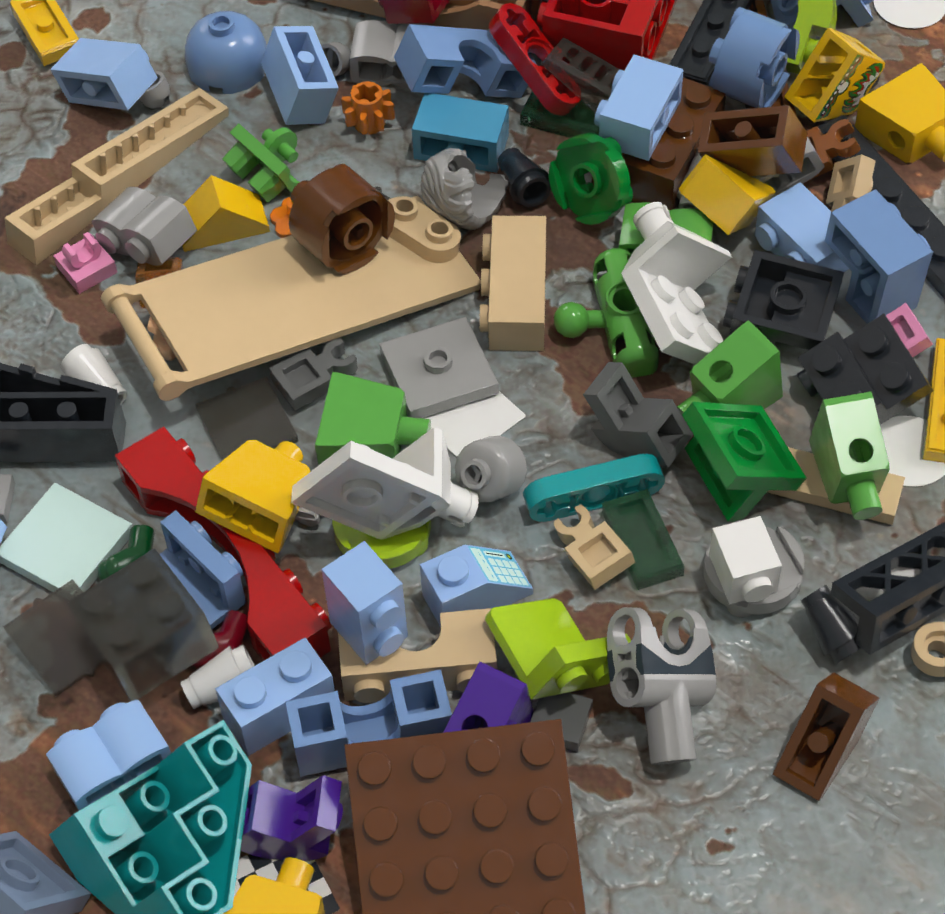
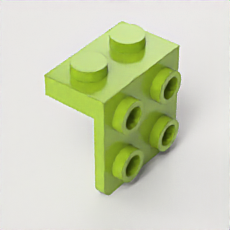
M551 598L493 607L486 614L485 621L519 680L527 684L531 700L610 683L607 661V637L585 641L567 609L558 599ZM626 633V634H625L626 640L628 641V643H630V642H631V639L629 638L628 634Z

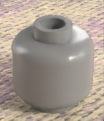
M489 436L473 441L461 450L455 464L456 480L459 486L475 491L481 503L494 502L517 492L524 483L527 473L526 458L521 448L513 440L503 436Z

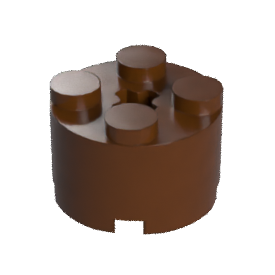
M338 164L333 168L327 169L310 181H301L294 187L290 198L293 202L289 216L291 235L323 265L333 268L338 273H350L368 264L379 253L374 247L383 236L388 240L395 222L393 205L383 194L346 164Z

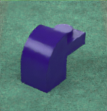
M322 775L296 793L258 780L249 787L240 851L265 859L277 860L292 857L303 861H311L327 856L330 835L339 827L343 815V806L339 802L342 781Z

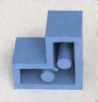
M876 189L832 211L825 242L852 271L845 300L867 324L883 313L885 315L889 314L904 303H907L911 310L917 308L933 255L927 240L922 235L917 234L901 217L897 207L892 203H888Z

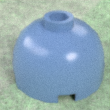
M219 11L208 14L198 20L190 30L185 44V62L191 81L201 89L209 92V86L222 88L223 94H234L248 90L260 82L265 75L261 61L267 47L260 27L246 15L234 11Z

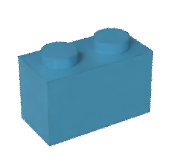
M424 93L412 127L414 159L426 161L442 150L456 148L466 150L467 158L476 165L477 170L497 173L499 169L498 158L505 150L509 137V105L449 95Z

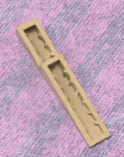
M198 88L71 164L72 177L4 218L7 244L37 266L91 224V221L126 188L141 185L228 117L229 108L201 88Z

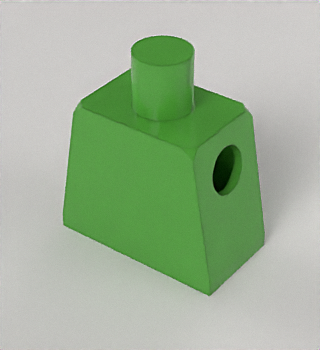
M749 320L746 321L693 366L690 371L693 395L678 405L677 408L681 415L692 402L762 405L764 409L783 397L780 351Z
M332 372L315 443L318 466L350 441L368 446L378 453L393 458L400 453L401 445L409 446L431 430V419L407 417L406 396L401 388Z
M872 392L824 399L809 443L828 499L833 504L849 502L853 518L856 520L873 518L883 511L878 495L890 468Z

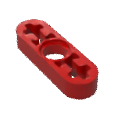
M506 3L502 5L490 20L489 30L491 35L542 105L555 115H567L582 98L583 91L580 83L529 13L517 4ZM527 52L536 54L543 61L544 66H538L532 62Z

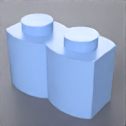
M134 700L110 706L102 713L100 720L92 727L83 730L75 729L64 733L56 740L54 747L46 755L79 811L153 768L171 754V751L140 701Z

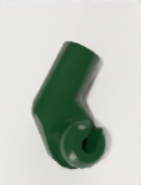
M134 525L131 527L128 548L109 556L107 560L102 561L98 566V577L104 585L110 587L119 585L151 561L155 535L154 529L148 525Z

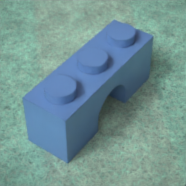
M409 24L394 56L411 92L449 94L459 73L475 80L485 96L521 98L528 86L493 38L490 30ZM527 52L529 58L531 59V61L536 64V62H535L534 58L532 57L531 53H530V52Z
M441 669L389 680L390 692L378 702L365 706H348L341 703L338 691L286 701L300 777L347 767L344 744L443 733L452 716Z

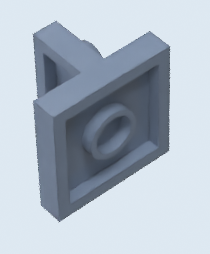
M17 831L0 834V914H74L83 910L91 895L88 890Z

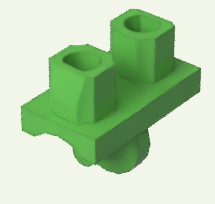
M238 123L230 131V134L237 143L227 152L222 160L240 179H243L259 164L262 168L247 183L267 203L284 188L292 193L294 187L300 182L290 174V169L283 162L287 160L289 163H293L298 158L299 154L295 151L298 140L296 134L287 127H282L275 131L266 129L262 133V139L265 141L263 145Z

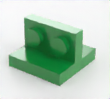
M692 402L682 414L694 434V437L684 449L728 522L744 520L769 490L796 491L807 479L762 405Z

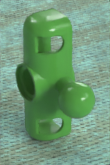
M612 248L600 253L593 265V284L600 310H586L585 307L575 302L564 303L554 313V326L558 333L568 338L581 336L587 328H605L613 362H622L632 378L651 375L657 371L659 351L655 346V338L621 274L632 254L625 249ZM607 271V273L603 274L599 278V280L597 279V274L599 272ZM618 338L624 340L626 348L622 349L616 356L615 342Z

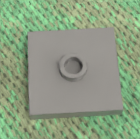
M466 317L379 343L381 356L395 387L401 388L405 392L406 408L409 417L423 418L499 394V383Z

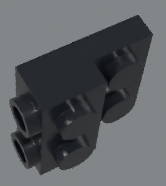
M754 250L749 267L740 266L734 292L740 293L738 301L729 300L723 326L730 328V336L749 320L774 346L776 342L810 350L826 338L844 272Z
M884 313L845 339H843L839 332H836L798 357L804 369L797 373V376L811 397L819 393L822 400L872 392L880 425L934 391Z

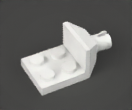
M661 202L649 203L640 208L633 218L634 225L640 231L645 241L633 251L621 274L661 352L696 365L723 342V338L719 331L708 322L702 311L705 307L704 302L694 290L730 260L732 256L725 248L674 224L665 204L662 205Z
M433 427L393 458L378 453L368 446L353 441L348 442L292 486L291 503L383 540L421 527L437 516L450 521L455 526L464 527L465 522L469 524L474 518L479 498L475 491L460 487L451 482V463L443 431Z

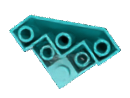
M224 720L184 742L153 768L74 813L50 833L49 836L77 881L114 914H224L233 908L252 764Z

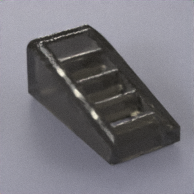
M564 37L541 63L595 113L601 100L609 99L615 75L620 70ZM565 57L570 61V63L568 64L561 59Z

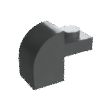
M608 362L583 394L598 418L591 430L605 446L623 457L652 454L657 458L660 467L669 468L693 435L672 399L644 398L622 362Z

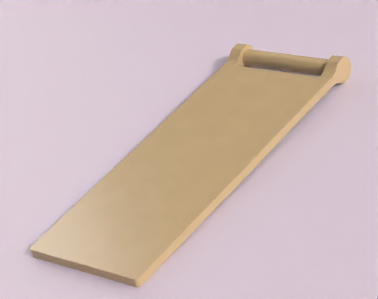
M418 196L411 197V198L416 199L417 201L421 202L422 204H424V202L422 201V199H421L420 197H418ZM290 235L134 285L116 284L110 286L102 293L101 300L107 311L116 315L154 378L153 387L159 398L163 401H169L179 397L187 389L478 291L480 290L481 280L460 251L451 261L433 263L421 258L391 237L386 240L383 236L374 247L379 253L373 260L356 271L338 273L333 268L323 265ZM139 300L143 302L184 369V372L170 370L133 309V303Z

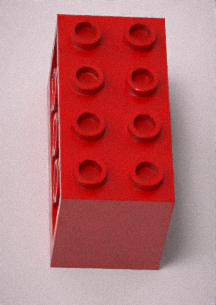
M549 0L548 3L542 2L537 15V26L542 28L543 34L580 85L611 92L616 73L620 69L625 71L633 55L654 60L677 0Z

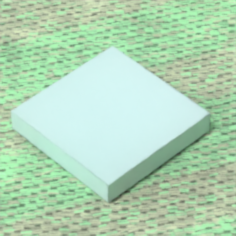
M54 483L0 546V563L76 605L98 578L99 564L107 560L109 556L119 552L127 543L130 529L133 525L112 512Z

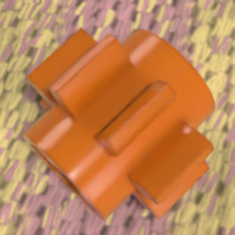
M365 81L353 85L351 97L344 96L341 98L346 126H354L363 135L384 131L385 120L395 119L394 103L391 101V90H382L381 86L375 82Z

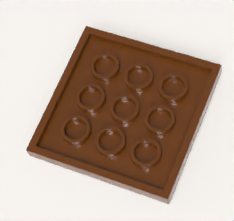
M562 719L344 744L363 914H586Z

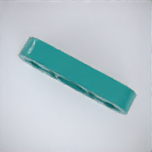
M638 454L537 479L524 489L523 497L530 517L538 522H547L576 515L575 507L578 505L584 506L588 511H593L649 497L663 487L665 478L654 455Z

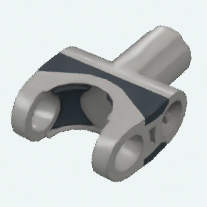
M623 607L617 610L611 617L607 631V661L613 697L623 707H644L651 765H665L696 760L690 707L708 704L716 691L714 657L704 619L698 612L692 609H675L665 618L662 626V636H660L659 640L656 627H653L651 618L645 610L635 607ZM632 617L635 624V634L631 642L628 643L625 637V625L628 619ZM683 619H686L690 627V637L685 645L679 636V625Z

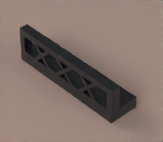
M945 522L832 582L831 595L860 617L855 644L869 655L945 613V557L927 555V551L933 547L945 548ZM896 567L920 569V574L914 577L891 575V570ZM860 587L883 589V594L868 601L855 590Z

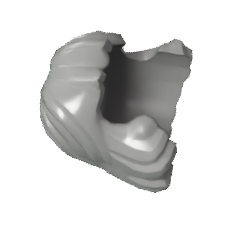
M448 148L425 161L420 185L422 196L428 208L457 227L465 230L481 228L492 219V216L499 212L501 202L506 198L509 182L505 179L504 175L491 173L486 185L477 184L475 177L476 165L467 158L466 150Z

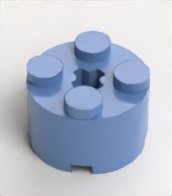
M742 7L737 8L732 16L725 39L718 38L710 51L709 62L714 64L715 68L709 86L725 93L727 97L751 107H771L781 94L790 74L784 72L787 59H796L800 41L799 30Z

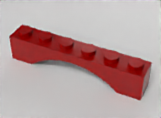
M163 426L115 454L122 482L147 514L166 518L176 510L189 523L193 521L198 522L206 530L211 540L237 560L243 570V577L249 590L250 602L247 624L252 646L263 661L305 637L319 657L331 651L328 630L332 626L328 616L318 603L315 602L310 605L301 595L303 594V589L297 577L290 569L287 568L282 571L274 561L276 559L274 552L195 513L202 478L209 470L201 472L195 465L196 458L184 439L180 438L176 441Z

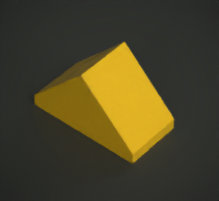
M706 154L678 188L685 198L727 235L749 226L757 216L758 206L770 200L775 194L772 186Z
M213 175L183 204L186 206L197 229L182 245L184 252L270 232L260 195Z

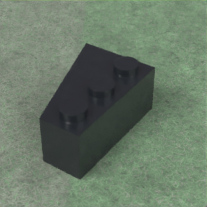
M0 363V462H116L115 454L123 450L126 420L117 389L66 375H61L60 379L39 374L36 373L35 367L22 363L19 368Z

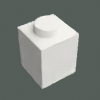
M761 516L712 528L709 556L729 605L741 601L758 602L767 598L772 593H776L782 564Z

